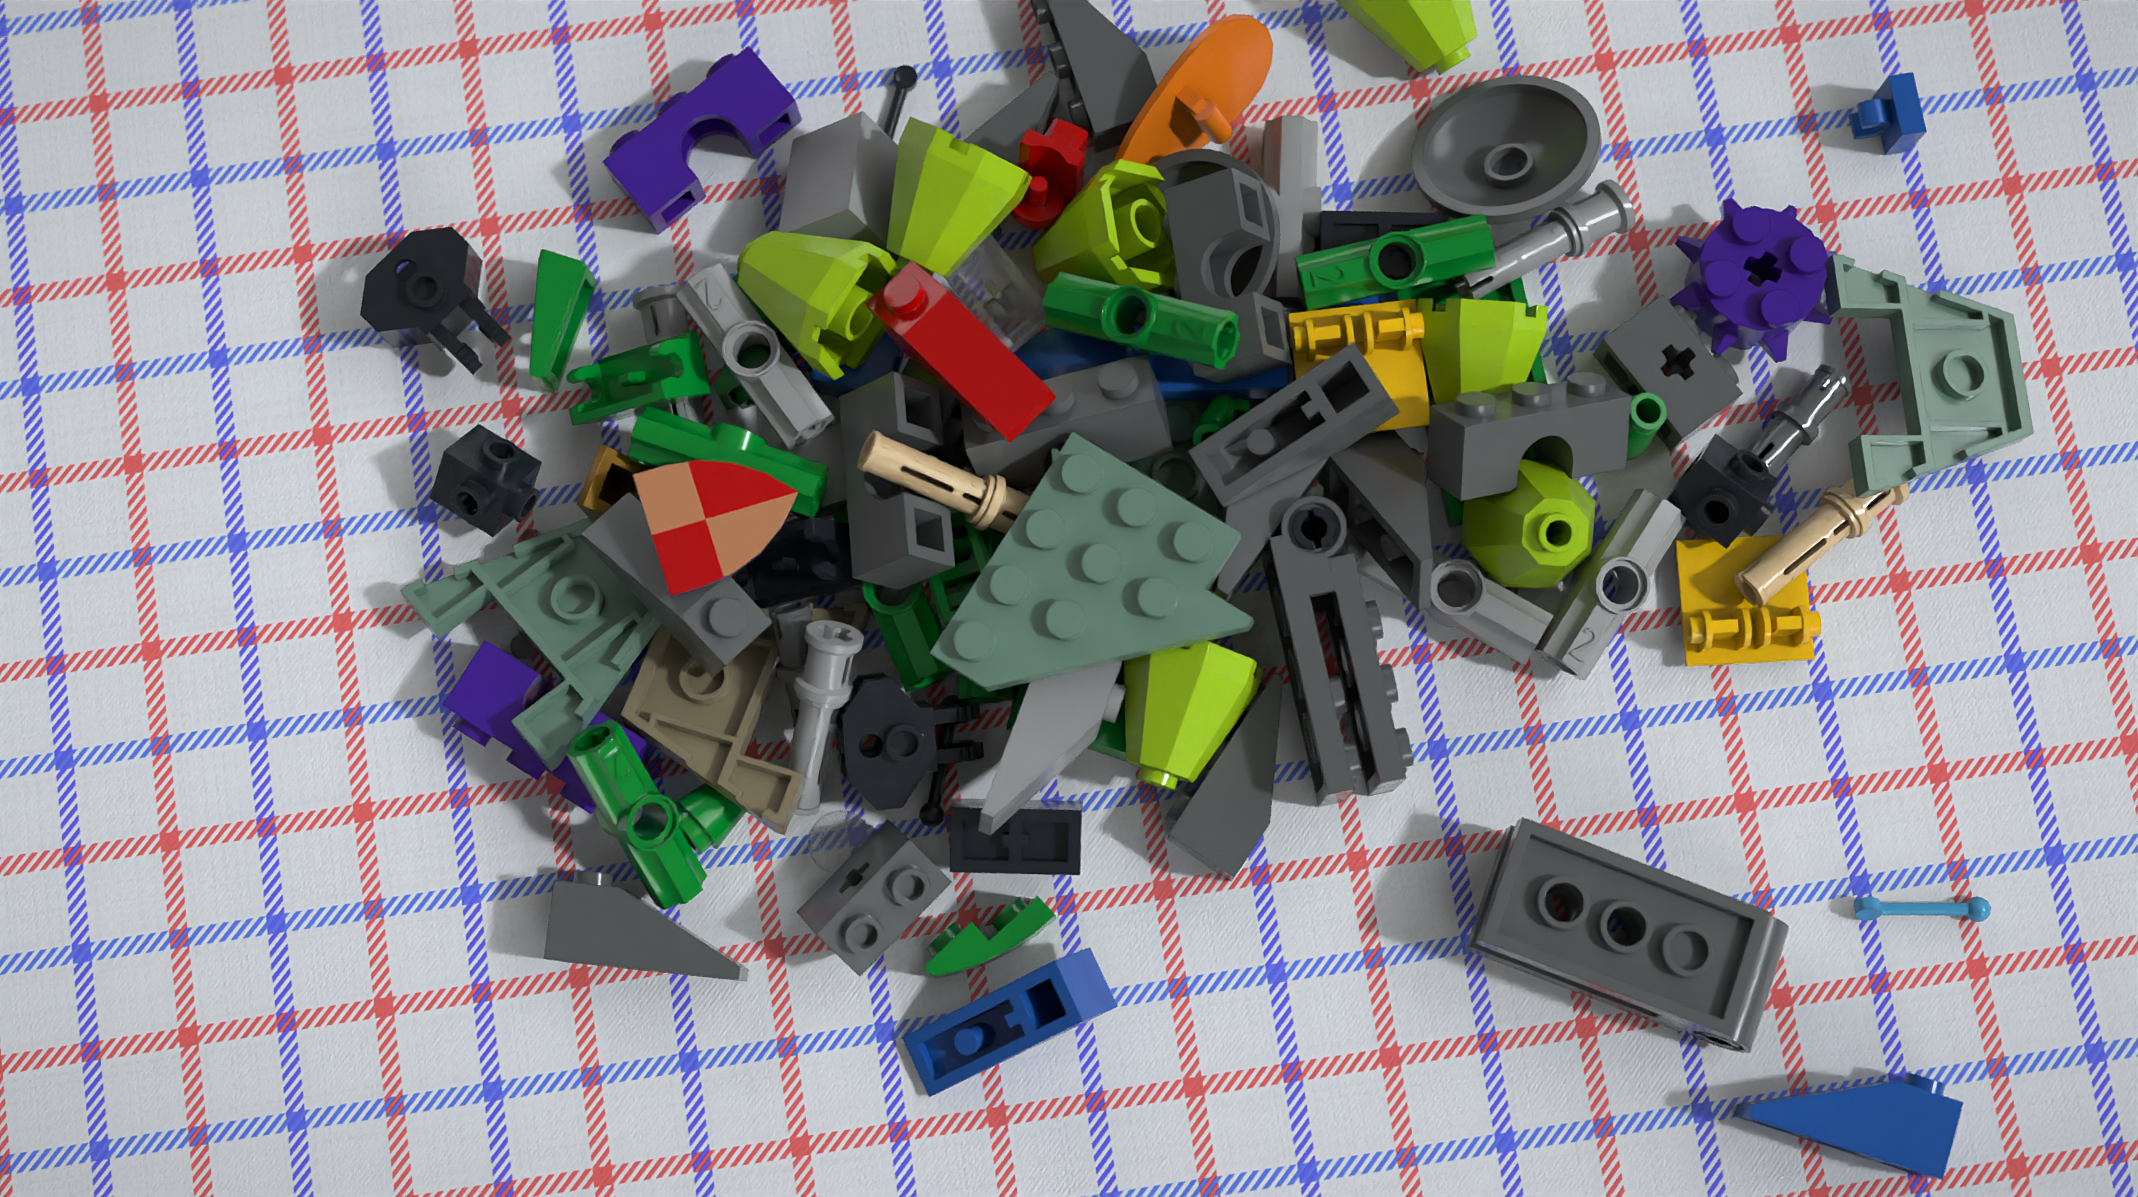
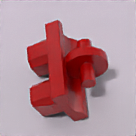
M1054 119L1044 135L1031 129L1027 130L1020 141L1018 167L1025 170L1033 178L1022 201L1010 212L1015 221L1034 230L1052 226L1063 209L1080 192L1084 180L1086 155L1084 151L1087 148L1089 134L1085 129L1061 119Z

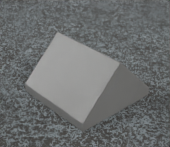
M863 111L793 139L778 231L869 242L888 252L896 263L900 255L887 250L886 247L898 145Z

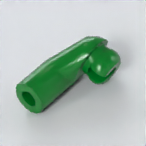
M1230 394L1214 396L1193 425L1192 440L1194 447L1250 411L1249 401L1245 398H1229Z

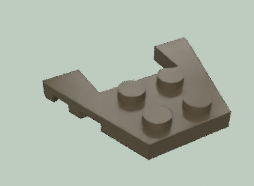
M809 603L812 621L829 620L845 623L863 634L869 619L868 605L863 603H844V608H813V603ZM760 608L769 617L768 610L770 608ZM772 623L713 678L661 624L653 637L621 713L624 725L771 830L785 835L805 784L803 773L744 756L776 677L775 666L780 662Z

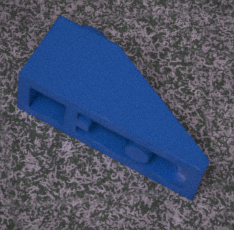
M1089 947L1054 960L902 1037L926 1092L931 1097L1118 1007Z
M1905 1073L1903 1083L1899 1081H1880L1737 1104L1734 1117L1914 1175L1943 1180L1964 1102L1943 1096L1945 1084L1939 1081Z

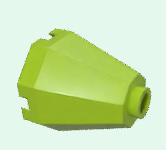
M1336 0L1342 9L1420 73L1431 66H1434L1439 76L1471 56L1466 44L1478 37L1470 0Z
M910 117L899 139L886 249L900 255L896 262L900 270L912 260L930 276H933L935 272L949 278L1022 201L1033 177L1025 170L972 143L967 144L954 138V135Z
M1123 159L1101 167L1063 209L1053 225L1047 227L1032 247L1033 264L1038 278L1047 286L1057 278L1059 272H1064L1119 286L1135 285L1154 294H1161L1173 289V278L1177 273L1173 247L1169 243L1163 227V216L1167 212L1165 196L1156 185L1165 180L1154 166Z
M770 231L751 240L742 249L737 261V271L739 273L737 284L814 370L832 380H836L845 375L839 366L846 364L855 369L864 364L885 333L884 328L866 307V304L901 270L888 252L869 242Z
M1418 298L1416 300L1417 313H1422L1424 321V338H1420L1426 384L1432 405L1456 401V397L1459 394L1466 392H1483L1490 395L1512 391L1513 385L1526 382L1546 333L1548 306L1535 305L1526 308V303L1447 298L1446 304H1436L1435 311H1432L1433 298Z
M1521 459L1518 467L1516 490L1464 500L1461 546L1484 569V573L1490 580L1500 586L1553 589L1592 554L1596 501L1576 478H1569L1565 470L1551 461Z
M1208 641L1124 660V686H1127L1125 693L1126 761L1132 766L1140 768L1137 779L1147 784L1173 791L1177 781L1193 783L1255 697L1263 674V669L1260 666H1256L1257 662L1254 659Z

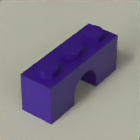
M747 46L737 55L730 53L716 61L708 70L706 80L689 93L679 92L669 98L660 108L658 118L640 132L632 130L621 136L609 151L610 156L602 161L614 183L658 235L707 197L698 177L689 168L690 155L700 141L714 135H727L738 140L755 159L802 121L796 100L750 46Z
M484 640L442 704L459 716L452 727L486 747L491 737L512 749L506 758L507 762L538 781L546 770L566 783L559 793L561 796L588 813L593 814L597 806L567 755L557 768L550 771L517 733L511 722L536 703L551 682ZM598 711L588 726L599 725L612 719ZM621 725L645 767L657 748Z

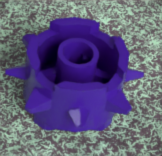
M1733 198L1726 199L1722 202L1721 222L1706 240L1683 236L1677 238L1675 245L1690 259V265L1684 281V289L1670 298V303L1673 307L1680 305L1687 311H1694L1697 316L1695 318L1697 326L1712 338L1711 353L1721 355L1729 347L1748 350L1753 346H1761L1775 363L1782 362L1787 359L1788 335L1801 321L1828 325L1832 322L1834 317H1829L1828 310L1819 300L1827 277L1825 264L1831 255H1837L1835 251H1827L1823 241L1814 236L1809 228L1796 219L1797 208L1788 205L1781 212L1769 208L1762 209L1757 206L1742 209ZM1751 273L1757 275L1762 280L1760 287L1754 286L1748 281Z

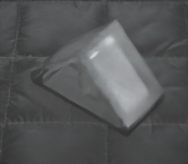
M991 233L949 278L944 277L970 312L1012 353L1046 326L1045 311L1042 307L1044 297Z

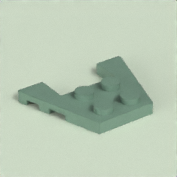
M1833 254L1827 259L1825 264L1827 277L1824 288L1829 317L1887 318L1890 320L1908 434L1859 435L1848 443L1856 498L1873 496L2016 444L2034 434L2014 314L1942 289L1935 294L1907 285L1905 276L1887 270L1876 274L1855 267V259L1844 255Z
M590 517L512 545L514 552L480 565L476 560H472L453 567V575L426 585L421 579L406 585L400 590L408 605L438 640L489 602L494 601L563 680L561 684L511 721L517 733L550 771H553L560 765L572 744L571 739L589 725L661 625L660 621L580 537L581 533L594 523Z

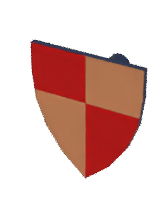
M695 460L664 465L633 474L671 598L705 588L728 578L758 557L783 528L799 494L795 489L765 472L732 462Z

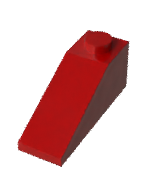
M912 260L866 304V307L904 353L1008 443H1011L1057 398L1052 390L949 290Z

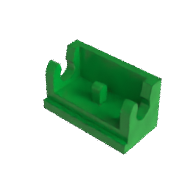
M697 331L686 332L597 360L598 364L573 369L566 376V380L569 383L586 382L592 393L591 401L579 403L568 409L572 426L622 420L642 414L647 406L659 409L711 394Z

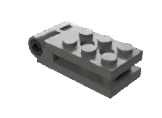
M1307 496L1295 501L1286 510L1278 535L1270 537L1262 563L1318 807L1344 802L1354 790L1353 784H1356V778L1362 777V771L1368 797L1392 792L1407 778V767L1413 766L1414 763L1406 728L1395 729L1391 714L1392 703L1398 702V690L1393 669L1390 663L1380 665L1376 650L1377 639L1383 638L1380 612L1375 600L1365 602L1354 553H1345L1344 541L1347 535L1345 516L1342 510L1331 500L1320 496ZM1326 612L1340 676L1338 674L1328 676L1314 617L1316 613ZM1347 706L1355 741L1353 738L1343 740L1339 721L1342 720L1341 714L1347 713Z
M1522 817L1517 821L1516 826L1511 825L1505 830L1465 950L1675 1031L1686 1030L1695 1038L1717 1047L1735 1052L1750 1053L1787 938L1789 926L1780 919L1771 916V912ZM1546 893L1555 895L1563 903L1565 908L1563 922L1555 920L1547 912L1545 907ZM1609 917L1617 919L1623 925L1626 933L1624 946L1616 943L1610 937L1607 930Z

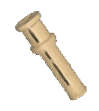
M875 430L866 439L858 458L857 468L859 470L873 473L919 495L926 496L965 513L966 521L970 522L971 527L980 531H984L989 527L1007 534L1031 497L1006 486L1004 477L997 474H986L979 478L940 461L938 458L887 438Z
M1853 478L1841 487L1831 486L1822 494V499L1819 501V509L1782 537L1753 563L1734 575L1733 580L1736 588L1753 606H1764L1779 590L1808 569L1838 542L1842 541L1845 537L1848 539L1861 537L1870 529V521L1890 504L1900 505L1910 496L1908 484L1897 486L1867 498H1856Z

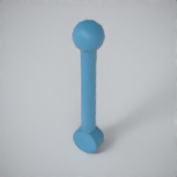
M1978 896L1970 898L1966 903L1880 902L1875 897H1864L1854 902L1856 918L1864 921L1877 919L1881 915L1967 916L1972 921L1982 922L1991 914L1989 902Z

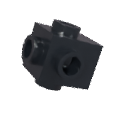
M478 424L444 451L430 499L464 519L470 525L494 537L513 520L518 523L522 522L534 508L539 497V490L534 488L542 462L518 448L513 442L503 439Z
M1715 434L1680 476L1666 500L1681 510V514L1687 519L1685 521L1693 532L1705 539H1714L1727 549L1741 531L1752 537L1770 516L1775 506L1769 503L1767 499L1778 479L1769 473L1766 464L1758 456L1747 450L1736 449Z

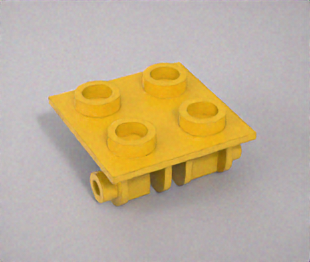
M1416 299L1288 313L1296 380L1354 342L1400 411L1399 414L1371 432L1429 426L1430 407L1420 338H1424V321L1422 313H1417Z
M1785 535L1736 537L1727 549L1714 539L1675 541L1686 667L1807 661L1815 659L1813 637H1819L1821 634V617L1818 611H1810L1806 570L1779 590L1762 607L1750 604L1740 594L1733 580L1736 573L1753 563Z

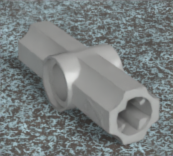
M1282 115L1279 118L1265 120L1262 136V179L1274 198L1280 221L1278 259L1271 279L1262 295L1282 303L1283 312H1296L1305 309V305L1299 288L1294 257L1313 253L1315 243H1319L1322 192L1321 187H1316L1318 122L1308 120L1304 116Z
M719 263L709 268L705 267L686 280L682 289L676 293L677 299L727 365L735 381L743 387L787 449L790 451L797 446L805 445L822 433L824 428L834 419L833 414L780 344L775 331L763 321L724 266ZM762 344L771 349L769 359L763 366L756 369H747L739 365L741 354L746 348Z
M1635 489L1596 553L1576 567L1572 577V591L1535 648L1542 656L1541 658L1576 679H1587L1626 615L1638 610L1646 602L1650 592V577L1687 520L1681 514L1680 509L1666 499L1652 494L1645 489ZM1610 569H1613L1617 574L1619 583L1616 594L1609 600L1603 591V580L1605 574Z
M1432 548L1430 608L1424 610L1438 624L1446 627H1456L1525 666L1554 615L1485 578L1481 571L1471 562L1462 559H1451ZM1366 550L1357 568L1358 573L1408 600ZM1448 580L1460 581L1469 588L1472 600L1469 604L1462 607L1448 606L1440 599L1437 592L1438 586Z

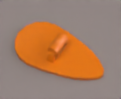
M1232 14L1213 22L1196 36L1170 67L1127 131L1113 162L1123 159L1150 166L1156 161L1179 151L1202 149L1210 141L1215 144H1222L1229 140L1232 135L1230 124L1250 105L1263 87L1272 65L1273 42L1268 28L1251 15Z

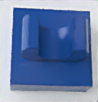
M1913 72L1888 76L1873 95L1872 100L1858 103V112L1849 115L1854 140L1881 135L1885 155L1909 152L1927 132Z

